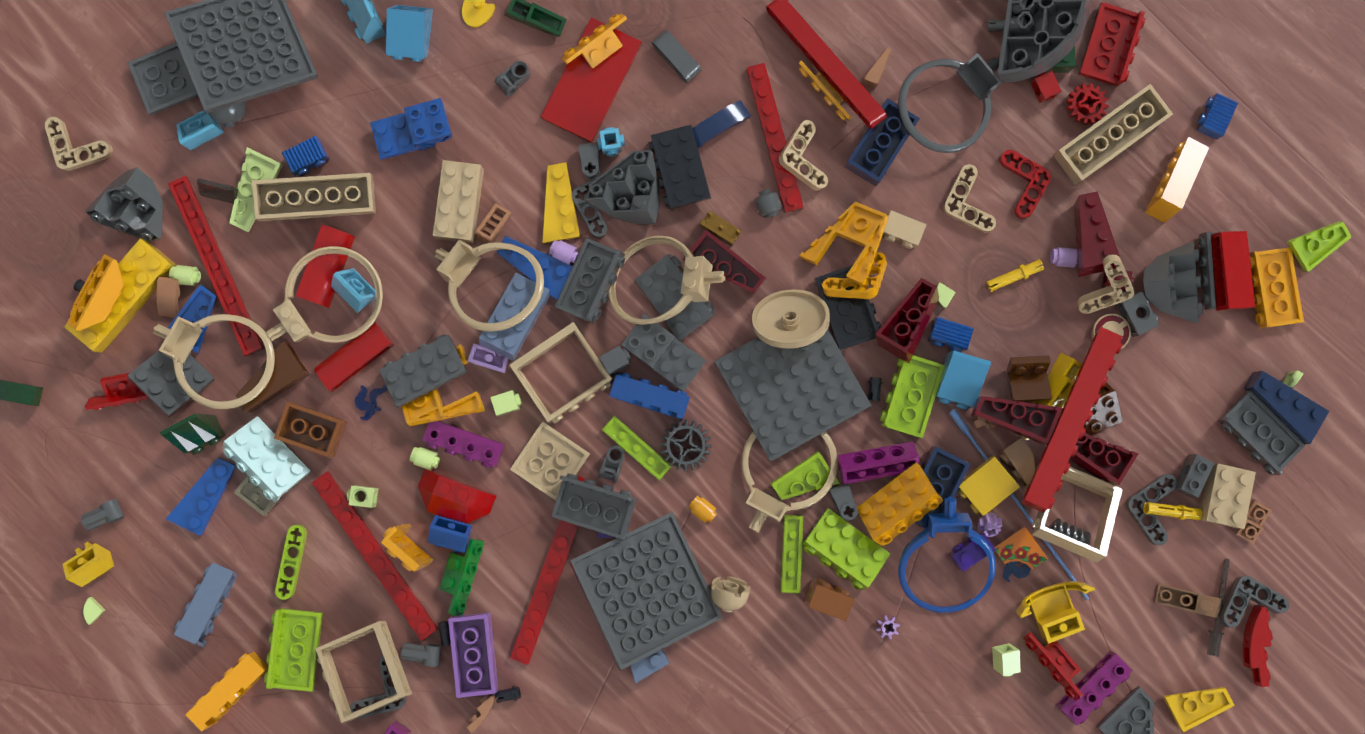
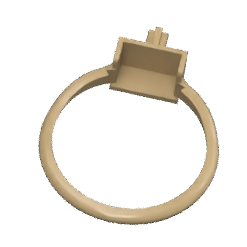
M651 236L639 240L623 252L625 254V262L638 250L653 244H666L678 249L686 257L681 287L682 298L671 310L652 319H637L622 310L616 298V282L613 286L611 285L608 291V299L615 313L627 322L640 325L658 323L676 316L691 301H708L710 283H723L725 281L724 271L712 272L713 266L704 256L694 257L690 250L677 239L668 236Z
M458 240L450 252L442 248L435 251L436 255L434 257L442 261L436 270L448 282L450 303L457 316L474 329L493 332L511 328L526 319L541 299L544 288L542 268L537 259L521 247L508 243L493 242L472 248L470 245ZM507 249L525 256L535 270L536 287L530 302L520 313L503 322L482 323L471 319L462 311L457 301L456 290L480 261V255L493 250Z
M323 247L306 254L295 264L287 278L283 304L273 309L281 323L266 331L267 336L271 341H274L288 332L294 342H300L309 336L330 343L345 342L360 336L375 322L382 306L383 290L377 271L361 254L344 247ZM343 254L359 261L369 271L374 281L376 290L374 310L369 319L360 328L351 333L330 336L316 331L313 334L290 300V298H294L296 279L302 268L308 262L321 255Z
M217 314L192 323L178 316L171 329L160 324L153 329L154 335L165 339L159 351L173 359L174 371L179 384L193 400L201 405L214 409H231L242 406L256 398L270 381L275 364L273 345L267 333L250 319L237 315ZM235 321L249 326L262 339L267 354L266 368L259 383L246 395L231 401H212L198 395L189 386L184 376L183 364L203 331L201 328L216 322Z
M754 432L750 434L742 453L743 476L750 489L746 505L757 510L749 525L750 529L759 533L767 516L780 523L787 511L807 508L817 503L827 494L834 483L838 469L836 448L827 432L820 435L826 442L831 455L829 477L823 488L816 495L801 502L791 503V507L752 487L755 483L749 471L748 460L749 452L756 436Z

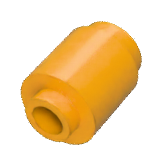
M698 495L688 506L691 510L690 512L703 523L706 521L711 522L717 515L714 512L716 507Z

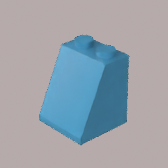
M394 5L387 8L386 55L392 56V59L397 60L409 57L411 61L417 62L428 57L433 8Z
M957 351L946 353L943 363L945 366L935 398H938V402L943 404L955 403L957 408L963 410L974 408L991 361Z

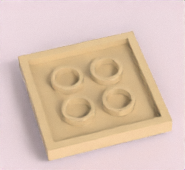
M542 421L510 470L556 501L562 483L560 476H567V473L577 475L590 453Z

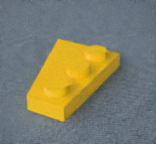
M1224 687L1163 696L1181 732H1185L1235 706Z

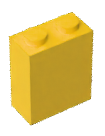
M992 455L963 479L958 492L964 499L969 498L972 502L970 507L976 514L980 512L984 516L1020 486L996 457Z

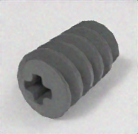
M1059 518L1054 520L1049 529L1090 545L1091 534L1089 532H1084L1081 528L1077 529L1076 526L1069 525L1068 522L1062 523V520Z

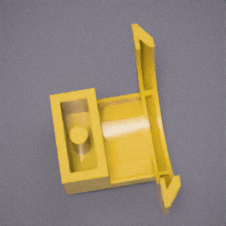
M1068 581L1043 587L1026 596L1016 609V613L1022 618L1033 612L1041 637L1048 644L1085 630L1079 611L1073 607L1067 590H1078L1086 594L1095 590L1093 586L1077 581Z

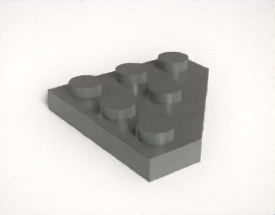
M1137 686L1096 727L1103 734H1154V721H1152L1154 701L1141 687Z

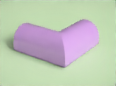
M473 343L467 362L505 373L509 359L484 346Z

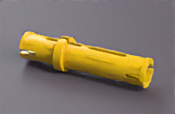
M1038 259L1025 266L1022 264L1018 269L986 281V285H989L987 288L990 292H993L1020 279H1027L1030 275L1043 271L1044 266H1041L1043 263Z
M1145 502L1143 505L1144 514L1176 517L1178 520L1192 519L1199 521L1203 515L1200 508H1189L1181 504L1174 506Z

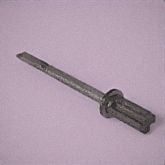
M1224 559L1218 596L1221 599L1218 618H1215L1214 630H1208L1210 637L1207 655L1219 657L1222 635L1225 634L1220 632L1221 623L1219 616L1224 605L1229 559Z

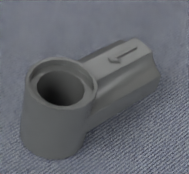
M113 499L101 504L99 508L81 515V523L89 531L105 523L120 520L125 516L118 499Z
M405 642L401 651V660L420 662L425 666L438 667L442 646Z

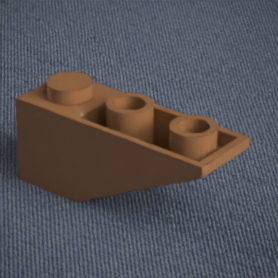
M1018 437L1000 449L999 452L1001 453L1000 458L1003 463L1009 465L1013 470L1011 471L1012 476L1016 481L1020 480L1024 486L1022 490L1025 493L1035 472L1033 452L1024 439Z
M1158 584L1155 603L1218 618L1221 599Z

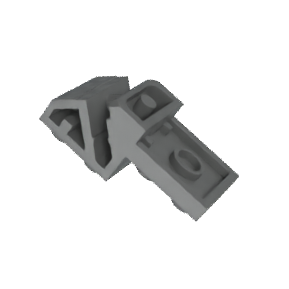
M646 314L641 317V319H651ZM658 323L636 324L621 344L631 354L639 358L640 361L683 392L706 362L705 359L676 339L673 334Z

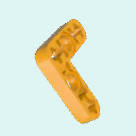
M880 252L876 253L869 275L874 273L878 275L872 278L868 277L864 287L847 278H828L822 283L824 294L829 297L874 298L878 294L887 267L886 256ZM849 286H854L852 290H845Z

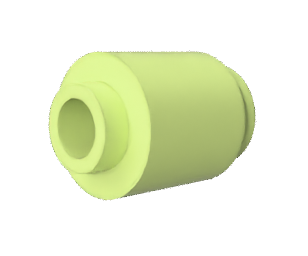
M177 265L171 267L169 278L178 279L181 285L195 286L200 282L201 273L197 267Z
M420 446L419 448L414 447L410 461L416 466L432 471L433 468H437L440 457H438L437 452Z

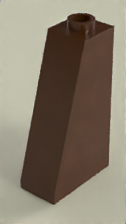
M284 341L274 351V370L270 381L256 398L239 406L241 410L246 412L255 411L310 375L290 343ZM267 360L236 394L237 399L249 393L259 383L264 374Z

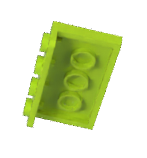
M914 355L909 364L898 358L897 366H899L897 374L894 373L891 384L893 389L892 392H888L885 402L888 405L886 410H883L881 413V426L923 439L945 365Z
M829 508L825 510L806 540L802 543L806 553L818 557L824 566L833 568L839 577L848 579L857 590H865L870 587L890 555L888 551Z
M280 608L273 613L271 619L273 632L269 636L271 650L268 652L266 660L269 667L264 677L266 689L280 688L314 691L318 659L315 648H318L320 644L323 612Z

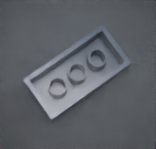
M515 273L488 323L503 322L520 313L530 302L535 291L536 282ZM543 288L538 305L519 324L501 331H482L479 337L480 345L515 361L550 297V289Z

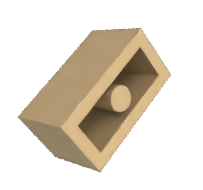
M891 210L887 215L888 221L883 238L890 242L898 241L902 243L901 246L907 249L916 248L920 243L927 224Z

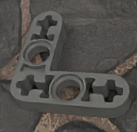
M600 176L577 187L572 193L579 212L591 234L596 238H602L607 234L606 223L598 208L586 200L588 194L584 195V200L582 201L580 198L576 199V197H578L577 193L580 191L582 194L588 192L586 187L589 186L590 188V184ZM589 207L595 210V215L591 218L586 217L584 214L585 210ZM596 220L600 227H604L602 228V233L594 232L596 227L592 221Z
M1170 474L1159 476L1126 500L1127 510L1147 539L1154 545L1165 544L1168 534L1155 515L1144 514V512L1140 513L1138 508H1132L1133 500L1139 501L1138 507L1140 510H1143L1145 502L1156 503L1172 492L1177 486V480ZM1164 479H1167V480H1170V481H1171V482H1169V486H1170V487H1168V486H1163L1162 488H1159V487H1158V486H1161V485H1163V484L1165 483V480H1164ZM1150 488L1156 491V496L1153 499L1147 497V490ZM1145 515L1151 517V523L1148 526L1142 523V518ZM1153 528L1156 533H1161V540H1154L1156 534L1151 530L1148 532V529Z
M1241 576L1234 581L1220 613L1219 621L1226 628L1238 626L1250 600L1266 607L1267 610L1275 614L1285 613L1289 609V602L1287 598L1252 577ZM1246 581L1245 585L1250 588H1244L1242 582ZM1260 589L1265 592L1266 596L1264 600H1261L1258 597V591ZM1235 596L1241 600L1240 607H1236L1233 603ZM1276 601H1280L1279 605L1281 606V608H1277L1278 605L1275 603ZM1227 615H1231L1230 618L1233 620V622H1229Z
M383 655L380 657L379 666L385 693L354 701L350 705L352 713L355 712L354 708L357 707V704L360 707L373 704L375 699L383 700L386 697L397 694L395 687L388 683L390 673L386 674L388 667L384 663ZM407 697L402 698L399 705H397V702H393L380 710H374L356 719L398 710L405 705Z

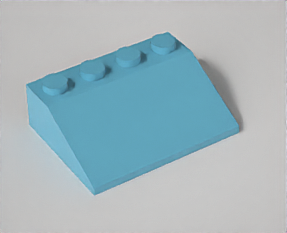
M342 0L344 6L348 5L350 11L347 14L351 22L355 21L357 25L355 32L359 39L363 38L367 44L386 35L372 0Z

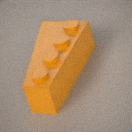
M255 652L242 655L237 660L239 664L227 670L223 675L224 678L220 682L217 681L209 689L210 691L205 696H202L195 703L196 705L185 714L201 732L215 725L268 671L269 666Z

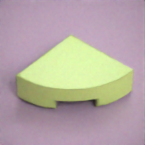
M939 282L937 285L939 293L938 302L941 307L946 309L956 292Z
M1298 370L1289 371L1283 383L1293 388L1301 379L1303 373Z
M89 597L83 610L86 622L89 625L93 624L105 609L93 597Z

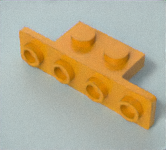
M623 14L611 16L607 24L598 26L591 36L582 38L578 42L579 45L566 50L561 60L568 64L582 54L591 68L597 66L623 46L613 32V29L627 20L626 16Z
M801 60L799 62L801 68L798 69L805 78L809 77L813 81L811 85L817 92L822 91L825 95L823 99L829 106H835L837 109L836 114L840 119H846L849 122L851 116L840 105L844 102L843 98L820 72L814 75Z

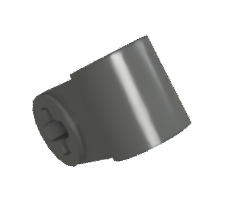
M517 61L501 73L494 83L505 91L506 97H509L530 79L531 71L525 62ZM520 68L526 69L523 75H517V71Z
M598 143L579 144L578 149L582 171L587 180H592L600 176L601 172ZM590 167H593V173H589Z
M615 445L608 449L598 475L599 479L606 478L612 480L615 484L617 483L625 456L622 447ZM613 449L620 451V459H612L610 454Z
M840 484L830 488L829 493L839 516L847 521L856 518L858 510L849 485ZM846 506L848 509L852 508L853 512L850 513L851 517H849L848 515H844L843 513L844 511H846Z

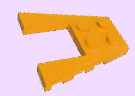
M854 202L838 217V221L833 226H829L825 230L826 233L822 237L815 239L810 244L811 247L799 256L801 259L817 266L836 236L861 245L865 248L846 277L848 280L864 287L884 233L888 216L883 212Z
M461 344L458 345L456 350L465 365L469 362H467L468 359L464 347ZM438 388L402 406L406 423L410 427L485 411L480 394L477 391L443 407Z

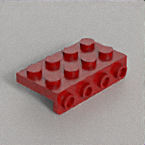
M1101 2L1078 74L1117 87L1126 82L1130 71H1127L1128 66L1135 57L1133 50L1140 40L1139 30L1143 28L1146 18H1144L1145 12L1140 11L1136 13Z

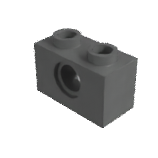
M1142 291L1135 293L1131 299L1116 304L1122 317L1131 328L1132 337L1139 336L1160 326L1157 314L1151 310L1149 306L1150 301ZM1137 309H1140L1142 312L1141 318L1136 315Z
M620 345L599 357L610 376L630 366L629 360H631V357L626 348L621 349Z
M1189 454L1177 478V486L1174 490L1188 497L1199 498L1215 463L1198 454Z

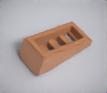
M887 48L865 75L862 81L863 85L873 89L877 87L891 49Z
M495 203L476 229L475 237L485 244L495 242L512 212ZM495 212L500 213V214L503 215L504 217L501 218V217L497 216V215L495 214ZM493 218L494 220L498 221L499 224H496L495 222L491 221V219ZM487 225H489V226H491L492 228H494V231L491 230V229H489V228L487 227Z

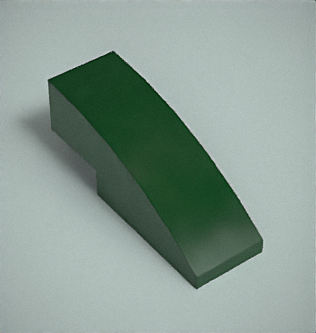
M510 0L504 16L524 25L560 37L567 20L550 10L525 0Z
M0 380V400L39 406L43 387Z

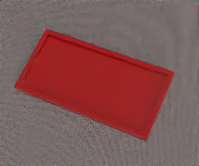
M591 17L580 40L586 36H591L598 26H604L605 24ZM613 29V32L623 46L597 66L591 68L582 54L567 64L541 115V119L590 143L593 142L642 45L641 41L617 29Z

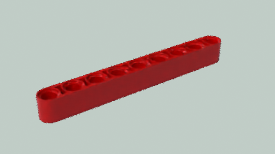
M773 0L766 6V10L772 19L868 128L872 129L887 117L886 112L788 0Z

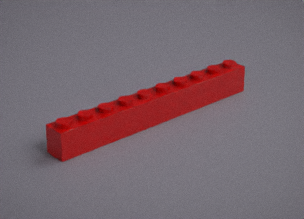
M1100 327L1095 333L1062 408L1050 442L1044 449L1021 503L1042 513L1047 509L1051 510L1055 502L1053 498L1055 491L1059 492L1063 484L1061 477L1070 468L1071 464L1068 461L1077 452L1078 446L1076 443L1078 439H1082L1086 431L1083 428L1084 424L1089 422L1093 415L1091 408L1100 399L1101 394L1098 392L1107 383L1108 377H1106L1108 370H1112L1116 362L1113 358L1115 353L1118 354L1123 346V343H1120L1123 336L1103 327Z

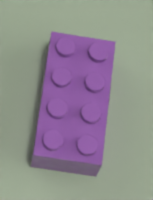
M491 612L450 617L448 621L456 698L495 694L499 687Z

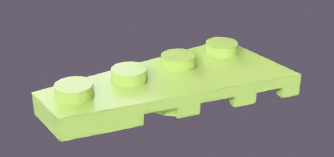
M247 147L245 163H243L241 170L243 171L241 181L238 183L237 188L238 194L234 201L229 223L249 232L255 221L252 180L276 179L283 165Z

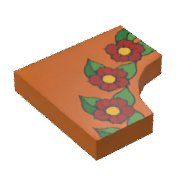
M1023 527L994 547L995 553L1003 564L1021 562L1032 570L1048 559L1026 527Z

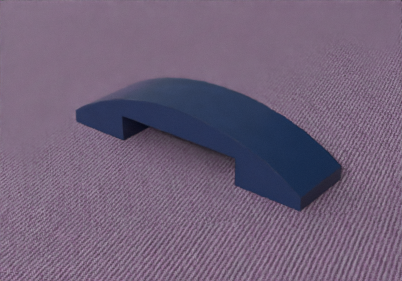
M741 100L718 111L692 128L698 149L727 129L751 117Z

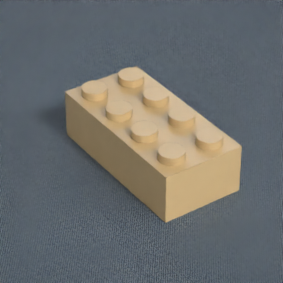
M443 160L433 236L436 239L456 242L461 240L464 243H475V231L484 169L480 164Z

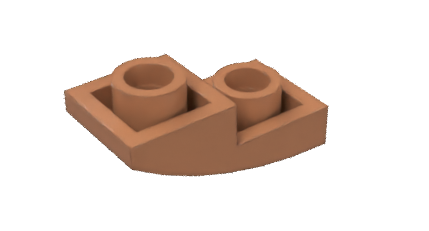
M159 276L157 281L158 316L175 318L180 312L178 298L181 294L178 279Z
M1253 499L1249 505L1245 529L1237 528L1235 534L1254 544L1264 529L1262 525L1272 509Z
M487 694L478 701L480 705L477 707V710L481 714L479 715L477 712L469 719L470 724L466 727L471 734L489 714L496 699L495 694L491 696Z

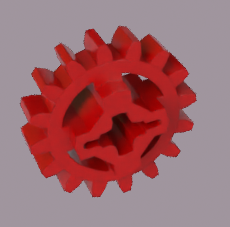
M1083 83L1080 88L1077 86L1073 89L1074 92L1069 93L1068 96L1070 98L1066 103L1070 104V106L1066 108V111L1072 112L1069 117L1075 116L1076 123L1082 120V125H1085L1087 121L1092 125L1095 121H1100L1101 116L1106 115L1104 110L1109 108V105L1105 104V102L1109 98L1103 97L1105 91L1100 92L1099 85L1093 88V83H1090L1088 87ZM1080 94L1079 101L1076 102L1077 96Z

